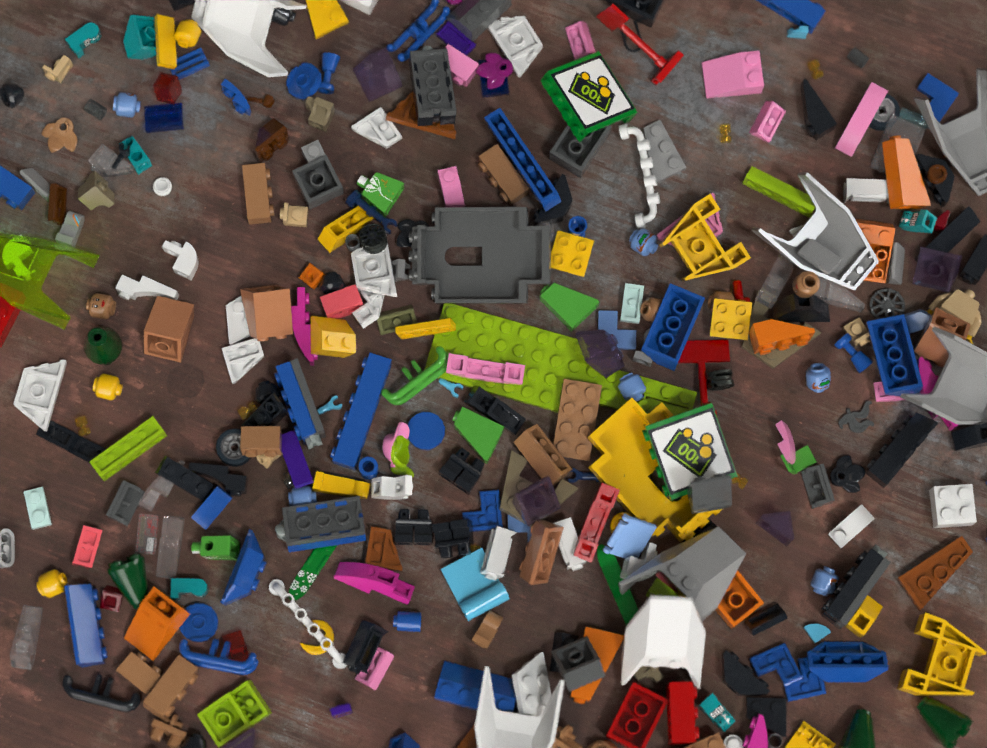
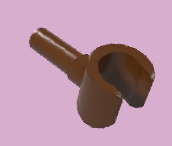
M266 94L264 99L250 96L247 98V101L260 103L266 108H271L275 102L273 96Z

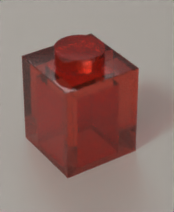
M161 72L153 85L157 100L174 105L182 93L178 76Z

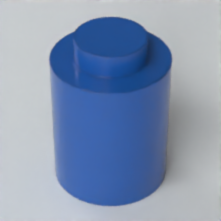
M364 457L359 462V472L364 479L372 480L379 473L378 463L372 457Z
M398 611V615H394L393 627H397V631L421 632L422 612Z

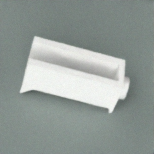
M847 178L846 183H844V203L849 199L860 202L887 201L889 203L887 180Z
M571 517L555 522L554 524L564 527L559 548L565 565L568 564L567 570L572 569V571L582 569L586 561L573 556L578 536Z
M499 526L491 529L480 574L486 575L485 578L497 580L504 576L502 573L505 571L512 543L511 536L517 532Z

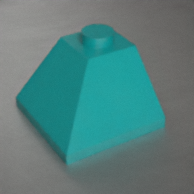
M131 15L129 17L123 40L128 59L143 60L156 56L154 17Z

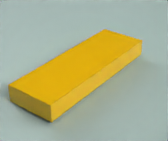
M157 14L154 17L157 66L175 69L177 67L174 18Z
M451 318L395 327L396 334L401 339L456 330V324Z

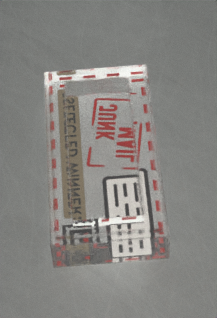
M139 514L135 553L156 555L159 515Z

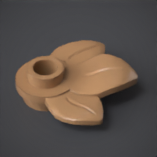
M60 118L56 123H49L44 127L42 135L49 138L48 147L50 152L54 153L63 148V146L71 152L75 150L78 140L73 132L74 125L70 119ZM65 123L67 128L63 131L61 125Z

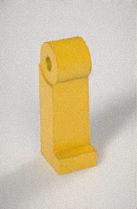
M316 471L313 483L314 492L346 497L360 496V499H367L370 484L367 482L355 481L354 479L324 474Z

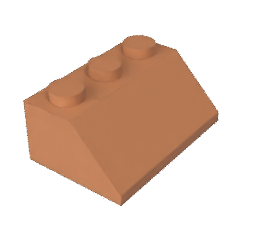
M536 520L532 525V535L525 548L526 556L520 565V577L531 585L548 583L564 527L545 520Z

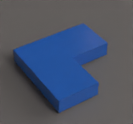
M929 73L917 88L918 91L932 99L930 105L938 122L941 121L959 94Z
M499 490L481 491V511L462 513L463 519L472 520L473 532L495 529L496 526L503 528L501 510H499Z
M785 643L749 658L758 677L776 670L784 687L803 677Z
M807 657L797 659L800 673L803 677L784 687L787 702L826 694L824 681L809 670Z

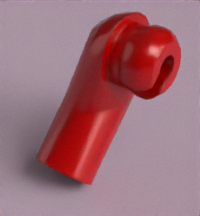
M740 280L734 281L732 285L735 299L737 301L746 300V302H750L749 297H743L742 282Z

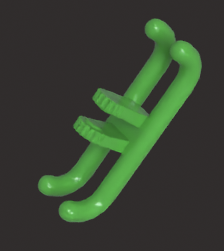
M438 346L436 348L438 359L424 371L413 359L411 363L418 372V375L414 378L404 366L401 370L409 382L395 393L382 389V396L393 405L406 403L446 372L449 354L442 346Z

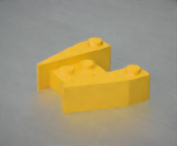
M711 194L692 204L659 244L662 247L671 242L687 266L690 274L682 278V282L734 269L751 258L741 242L724 251L705 219L721 210Z
M928 613L919 615L914 634L934 640L924 674L911 669L903 670L897 689L915 696L974 695L973 691L964 688L974 655L983 656L986 655V651L946 620Z

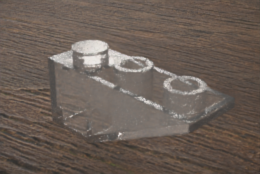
M23 606L10 651L11 666L14 668L32 669L43 614L42 607Z

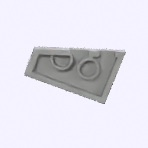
M661 120L644 127V138L649 140L651 150L647 151L648 157H652L654 168H650L651 175H655L657 184L686 170V166Z

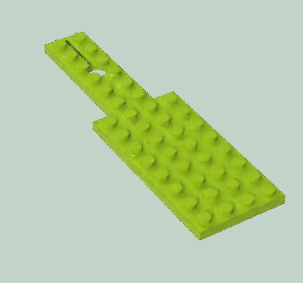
M444 304L439 320L451 318L456 324V330L435 334L425 369L438 359L436 348L442 346L448 354L463 355L471 359L506 364V362L525 365L522 385L474 380L446 372L437 379L442 378L448 382L459 383L468 388L480 386L490 394L557 413L563 379L602 385L599 405L618 410L627 402L618 389V384L620 383L619 379L629 373L587 361L591 347L590 342L455 304ZM640 376L646 386L644 398L637 403L647 414L661 402L674 416L693 409L697 392Z

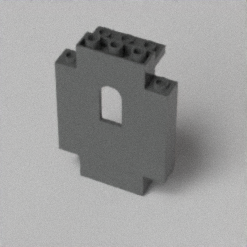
M436 207L435 212H432V224H435V227L417 225V227H412V231L409 232V242L412 243V250H409V261L412 262V269H409V281H412L413 285H435V288H432V300H435L436 304H528V285H551V227L528 226L527 207ZM451 247H482V266L449 265L445 260V253Z

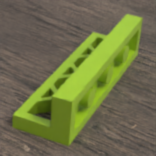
M751 166L743 181V184L809 218L815 208L808 194Z
M152 416L92 459L90 464L105 482L167 437V435Z

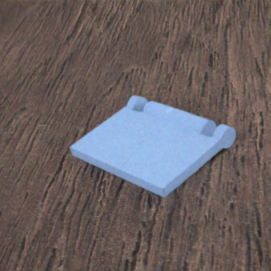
M623 514L622 519L624 521H619L607 541L608 546H604L603 552L625 559L630 556L638 558L657 526L631 517L628 514Z

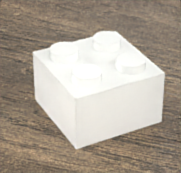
M972 484L934 486L929 490L933 528L972 526L977 522Z

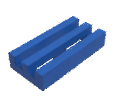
M199 48L177 58V65L179 66L170 70L175 80L178 81L210 65L202 48ZM203 60L202 63H200V64H198V65H196V66H194V67H192V68H189V69H187V70H185V71H183V72H181V73H179V74H176V72H178V71H180V70H182V69H184V68H187V67H189V66H192L193 64H195V63H197V62Z

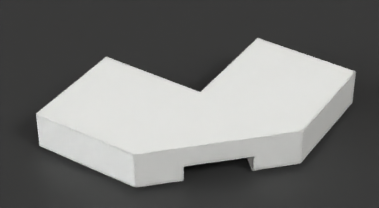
M358 290L367 303L353 311L352 314L363 329L379 319L385 295Z

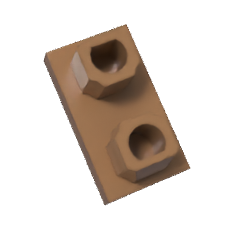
M174 714L172 719L165 716L163 722L156 719L153 720L150 739L160 743L165 734L170 737L167 746L179 748L186 739L187 733L179 730L182 729L183 724L178 722L179 716Z
M567 725L565 728L559 726L556 729L555 741L551 748H558V746L560 748H583V746L574 741L576 736L572 734L573 727Z

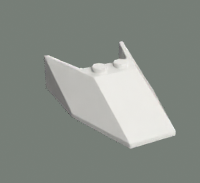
M196 0L191 18L198 23L204 32L230 58L267 77L287 76L288 71L265 47L273 11L275 8H284L286 10L306 9L307 5L293 0Z
M650 596L627 624L621 655V685H625L641 666L686 668L697 689H700L706 631L691 597Z
M485 667L475 723L478 748H551L555 741L565 680L559 681L542 714L534 717L500 711L495 707L489 667Z

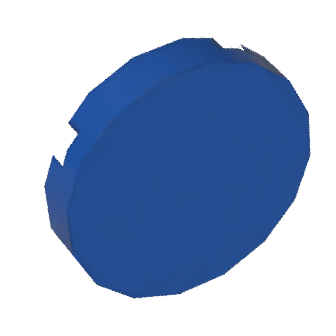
M302 63L301 66L294 67L286 80L288 92L296 99L311 97L320 87L321 73L311 63Z
M418 413L408 423L410 430L408 439L414 447L420 450L436 448L445 437L443 421L434 413Z
M195 603L185 608L190 615L180 626L181 633L192 642L201 643L212 638L218 629L219 620L216 612L204 603Z

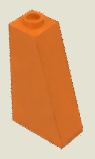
M901 136L889 137L890 140L882 142L890 209L918 210L931 206L910 140L901 138Z
M586 627L583 638L586 636L589 638L605 673L624 640V635ZM602 678L572 690L570 698H573V702L585 704V701L589 702Z

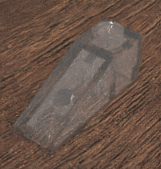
M818 276L820 287L814 294L815 296L830 305L860 313L863 311L865 304L844 286Z

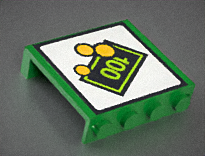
M599 51L551 69L540 80L579 142L587 134L622 120L624 124L628 123L638 113Z
M710 401L703 403V406L650 425H644L645 430L642 433L645 441L650 442L651 448L648 450L652 460L656 459L658 465L655 467L658 478H662L665 484L662 485V490L665 497L669 496L671 500L687 495L688 488L691 482L694 481V478L705 476L706 479L714 478L713 475L725 473L726 476L731 475V479L737 477L713 404Z

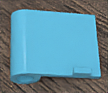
M483 548L441 569L467 621L510 600L505 587L499 579L490 580L485 578L486 575L480 574L485 555Z

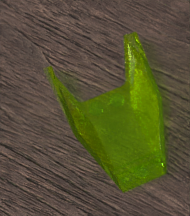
M0 233V296L10 305L65 330L71 317L42 291V285L58 255H67L93 268L100 255L45 239Z

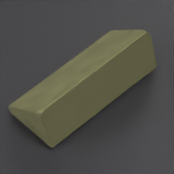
M412 305L380 312L379 319H377L381 335L396 332L395 327L417 323Z

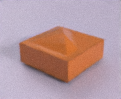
M309 263L298 278L315 290L322 277L326 274Z

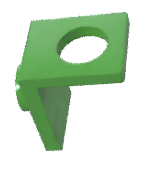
M808 445L795 452L794 464L789 463L783 454L780 455L788 471L794 475L817 463Z

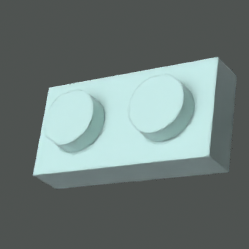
M625 283L620 322L639 324L640 307L644 291L643 285Z
M39 487L23 491L31 528L35 530L52 525L44 488Z

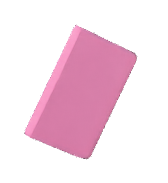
M579 21L565 28L575 60L596 52L587 23Z
M774 101L765 102L749 133L770 143L786 111Z
M378 647L367 670L369 673L360 672L359 675H356L355 680L376 690L394 655Z

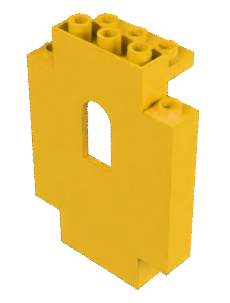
M631 398L587 437L602 454L588 468L600 482L620 490L616 500L630 515L657 526L652 536L656 535L658 537L666 530L664 528L666 526L679 542L684 539L687 541L695 535L693 531L696 528H703L709 522L708 517L712 514L716 516L722 509L692 514L688 494L682 496L679 501H670L648 476L655 471V467L658 465L656 459L652 460L648 450L651 448L650 442H646L642 433L645 430L644 425H650L674 415L662 402L647 414Z

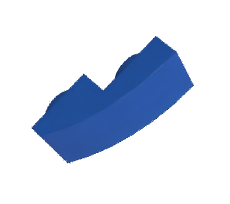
M224 79L221 83L223 94L230 99L233 98L234 109L240 114L246 113L250 116L251 109L244 95L236 86Z
M217 486L191 518L206 530L233 497Z

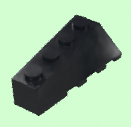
M917 412L913 416L908 415L902 423L905 425L901 431L897 429L890 437L893 441L889 446L885 444L880 449V457L877 460L873 458L867 465L869 470L866 474L881 487L885 488L903 467L904 463L913 455L916 448L921 445L928 434L937 426L938 422Z

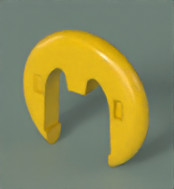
M311 620L320 629L325 631L326 634L324 636L333 643L334 632L331 626L322 620ZM326 641L324 642L323 647L328 648L330 646V642ZM300 643L307 653L320 655L327 652L321 646Z

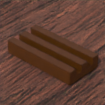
M56 183L50 184L48 221L62 225L66 215L67 188Z

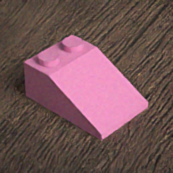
M759 51L740 52L702 62L706 98L762 93L764 81Z

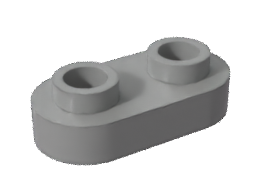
M1 529L0 568H7L12 566L15 560V537L11 530Z

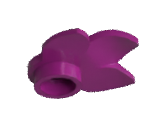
M497 53L486 54L487 62L482 63L477 68L476 73L481 77L488 78V89H495L500 87L504 83L505 78L512 74L513 65L511 61L502 59ZM503 65L507 66L505 70H501Z

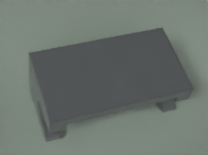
M824 463L801 471L812 509L832 504L835 501Z
M123 480L106 516L128 527L145 491Z

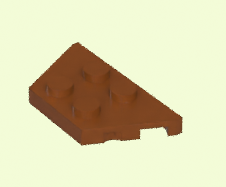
M413 91L405 100L397 104L395 110L391 113L388 112L386 115L387 121L452 139L456 138L454 124L440 125V122H433V125L417 126Z

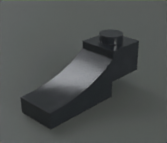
M473 386L464 400L475 411L504 426V429L513 435L518 433L526 420L497 397L490 395L480 386Z
M189 462L190 471L221 483L225 486V490L230 493V496L241 497V494L247 493V476L229 474L230 469L228 466Z

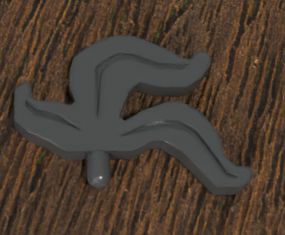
M866 401L861 412L851 413L850 409L847 408V414L838 422L839 427L843 429V425L849 423V429L852 432L862 433L869 425L874 426V423L870 420L860 423L855 419L866 418L869 414V405L872 402Z

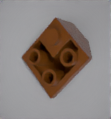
M275 118L259 129L255 152L260 163L268 161L276 150H281L288 144L287 128Z

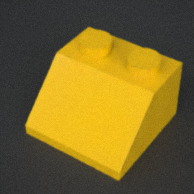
M318 316L310 317L311 354L345 358L356 353V334L346 320Z

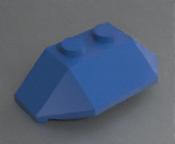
M248 530L220 603L224 606L251 595L253 590L256 591L260 581L257 579L260 572L263 573L266 567L265 556L253 530Z
M823 642L807 652L809 670L825 682H867L888 670L886 652L878 650L865 642Z

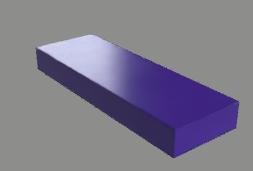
M295 430L282 434V454L295 489L314 483Z

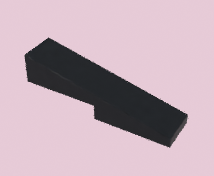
M51 420L47 432L39 428L36 433L40 438L89 464L92 459L106 450Z

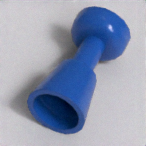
M322 53V71L324 76L317 92L323 94L334 93V86L330 83L331 74L335 73L340 60L339 55Z
M581 216L572 217L568 224L569 229L567 233L585 238L586 220Z
M847 333L834 346L837 349L844 347L851 355L850 360L860 374L874 361L863 352L856 351L849 343L852 337Z

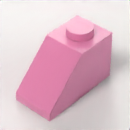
M447 44L446 49L448 51L452 81L459 86L467 87L476 75L479 63Z
M456 166L438 170V180L445 207H465Z

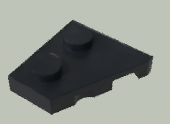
M747 697L746 718L751 720L753 716H757V713L761 714L764 717L766 729L781 735V737H786V698Z

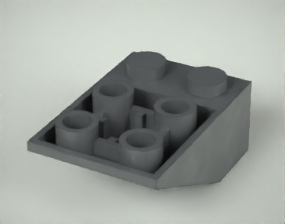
M725 473L713 475L714 478L706 479L705 476L694 478L687 491L691 513L696 514L730 508L732 505L731 475L726 476Z

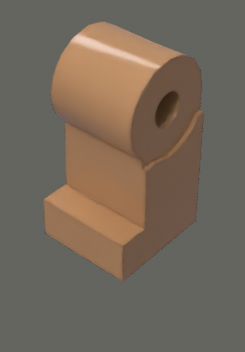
M489 610L471 642L487 650L504 617Z

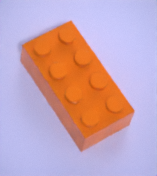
M737 570L719 606L715 610L732 630L762 606L764 602Z

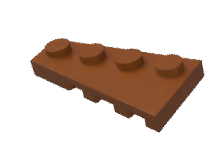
M961 536L897 579L917 609L921 611L973 551L963 536Z

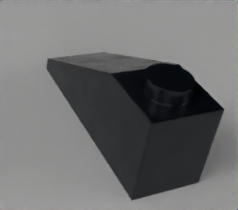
M804 79L800 88L806 131L810 137L818 140L833 131L837 123L808 80Z

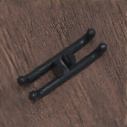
M65 675L63 677V689L73 699L123 712L133 711L141 703L142 698L138 692L133 693L129 701L110 698L114 678H109L103 696L98 694L103 680L102 675H97L92 693L72 688L73 679L71 676Z

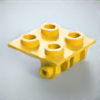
M557 231L551 252V268L584 277L594 240Z
M714 298L710 336L748 340L752 302Z
M803 721L785 748H834L836 744Z

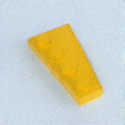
M306 0L316 39L349 23L337 0Z

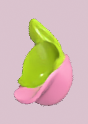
M399 422L395 433L387 434L384 437L382 445L383 454L390 461V469L394 474L414 477L412 469L407 467L410 458L408 450L410 430L406 423Z

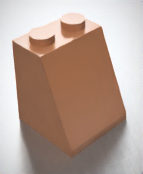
M269 285L240 289L250 337L256 338L257 341H268L269 337L284 339L287 338V335L293 334L289 288Z
M157 296L144 329V354L181 363L194 318V304Z
M935 308L915 345L914 352L919 357L927 358L934 361L936 365L944 367L949 354L932 331L933 327L966 340L971 324L939 308Z

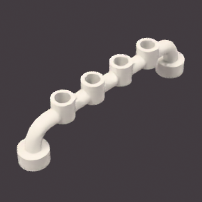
M627 124L619 125L622 140L630 138L629 134H634L637 138V147L650 209L649 214L646 216L643 213L635 214L636 225L640 229L645 228L646 223L651 222L657 214L656 204H660V197L658 193H654L653 186H657V180L655 175H651L650 168H654L652 157L647 156V151L651 150L649 140L644 139V135L639 128L628 127Z
M279 579L271 581L269 584L270 592L275 596H280L283 604L295 613L296 619L302 621L308 628L309 634L321 643L322 649L333 657V665L337 669L346 668L347 665L343 664L346 655L339 653L335 649L332 641L322 634L320 627L313 623L307 616V612L296 604L294 597L285 591L284 583ZM287 597L292 598V601L290 603L285 602V599ZM299 612L305 613L303 618L298 617ZM313 626L317 627V632L315 633L310 631ZM326 641L330 642V646L328 648L323 647V644Z

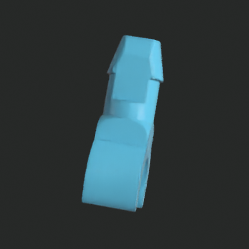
M442 378L438 381L455 398H458L459 395L454 392V389L460 388L463 390V386L459 383L454 384Z
M333 396L327 404L317 410L318 414L341 409L343 407L342 404L338 406L333 404L338 399V396Z

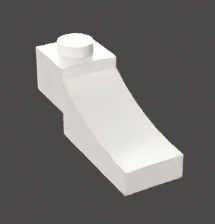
M122 275L116 286L119 296L126 300L130 298L136 300L140 296H160L177 300L179 297L177 290L145 276H142L140 282Z

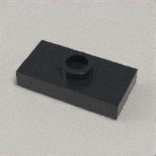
M777 603L743 621L754 636L788 618L784 610Z

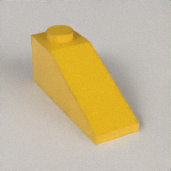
M357 206L325 226L318 237V241L331 253L345 243L348 235L358 233L374 218L366 215V211Z

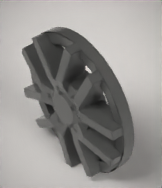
M885 288L873 294L869 302V309L872 316L877 320L881 319L878 316L883 313L885 318L888 317L889 313H891V316H895L894 312H899V315H902L905 311V302L898 291ZM882 292H888L887 296L885 297ZM890 293L895 294L893 299L889 298ZM879 295L882 301L878 300L876 296ZM898 297L901 302H897L895 299ZM873 301H875L878 305L873 307ZM895 305H902V309L895 308ZM879 308L881 312L875 314L873 310Z

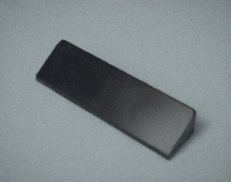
M968 206L916 256L915 260L927 272L981 222L972 208Z

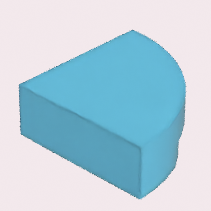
M799 26V29L795 30L790 28L787 31V37L806 39L808 26Z
M809 624L803 627L814 644L831 633L827 627L821 624Z

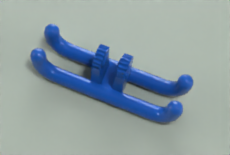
M432 0L428 8L393 44L387 45L388 52L396 51L411 36L416 41L403 54H398L397 57L400 62L409 59L410 51H416L443 24L446 17L450 14L449 7L445 6L440 16L428 27L425 20L435 11L439 4V0Z
M186 639L180 641L179 650L182 657L198 667L238 675H248L258 665L256 654L253 652L243 662L227 659L231 646L229 641H225L220 657H216L217 648L219 647L218 639H213L209 655L191 652L188 641Z

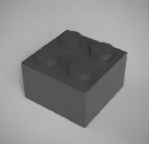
M327 155L292 171L293 177L310 210L344 194L343 187Z

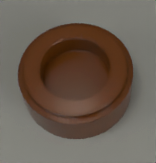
M940 164L931 166L927 172L928 180L933 184H941L947 177L946 168Z

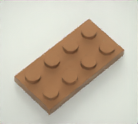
M563 379L553 445L563 457L590 461L592 443L587 437L595 431L602 385Z

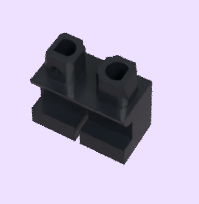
M461 448L456 454L450 456L446 464L439 470V475L469 495L480 479L485 463L476 458L472 465H469L465 461L470 453Z
M400 509L398 519H396L395 545H413V528H415L414 545L432 546V523L427 509L418 510V519H410V509Z
M462 519L431 524L432 531L435 534V547L439 548L441 558H452V547L457 546L459 556L471 555V544H474L472 520Z

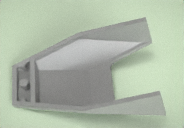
M979 67L976 69V108L945 124H940L937 121L928 99L914 97L942 153L977 196L987 192V69Z
M799 172L797 176L815 206V212L789 241L764 232L761 228L753 227L751 231L800 269L814 272L817 276L855 291L878 264L879 260L851 211L808 172ZM810 239H814L839 256L841 262L837 270L826 275L801 258L797 253Z
M933 327L932 331L949 354L947 362L931 393L901 394L900 397L955 424L978 425L987 423V352L952 333Z
M718 526L661 552L619 582V591L623 595L639 579L660 571L686 597L692 598L701 621H704L719 606L746 553Z

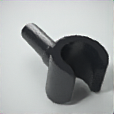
M124 143L118 146L119 155L112 165V168L115 170L123 158L130 156V146L123 150Z

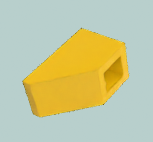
M867 595L844 627L859 638L863 637L876 620L883 606Z

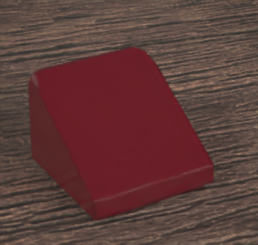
M946 210L937 218L933 231L941 233L945 229L950 215L949 210Z
M106 585L102 593L100 608L119 613L124 597L117 587Z

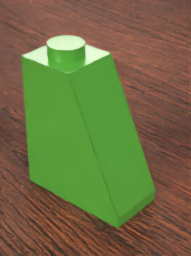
M553 283L551 286H545L540 292V301L571 332L597 309L600 303L595 298Z
M462 407L461 411L457 410L452 421L455 422L454 428L479 458L488 464L504 431V426Z

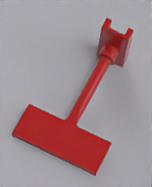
M613 3L596 16L611 31L620 28L628 38L655 61L654 64L659 70L650 80L655 85L661 83L684 56L679 50L673 53L667 60L662 55L659 56L630 28L624 25L629 18Z
M729 340L687 341L678 363L698 364L701 406H703V403L708 402L705 363L730 362Z

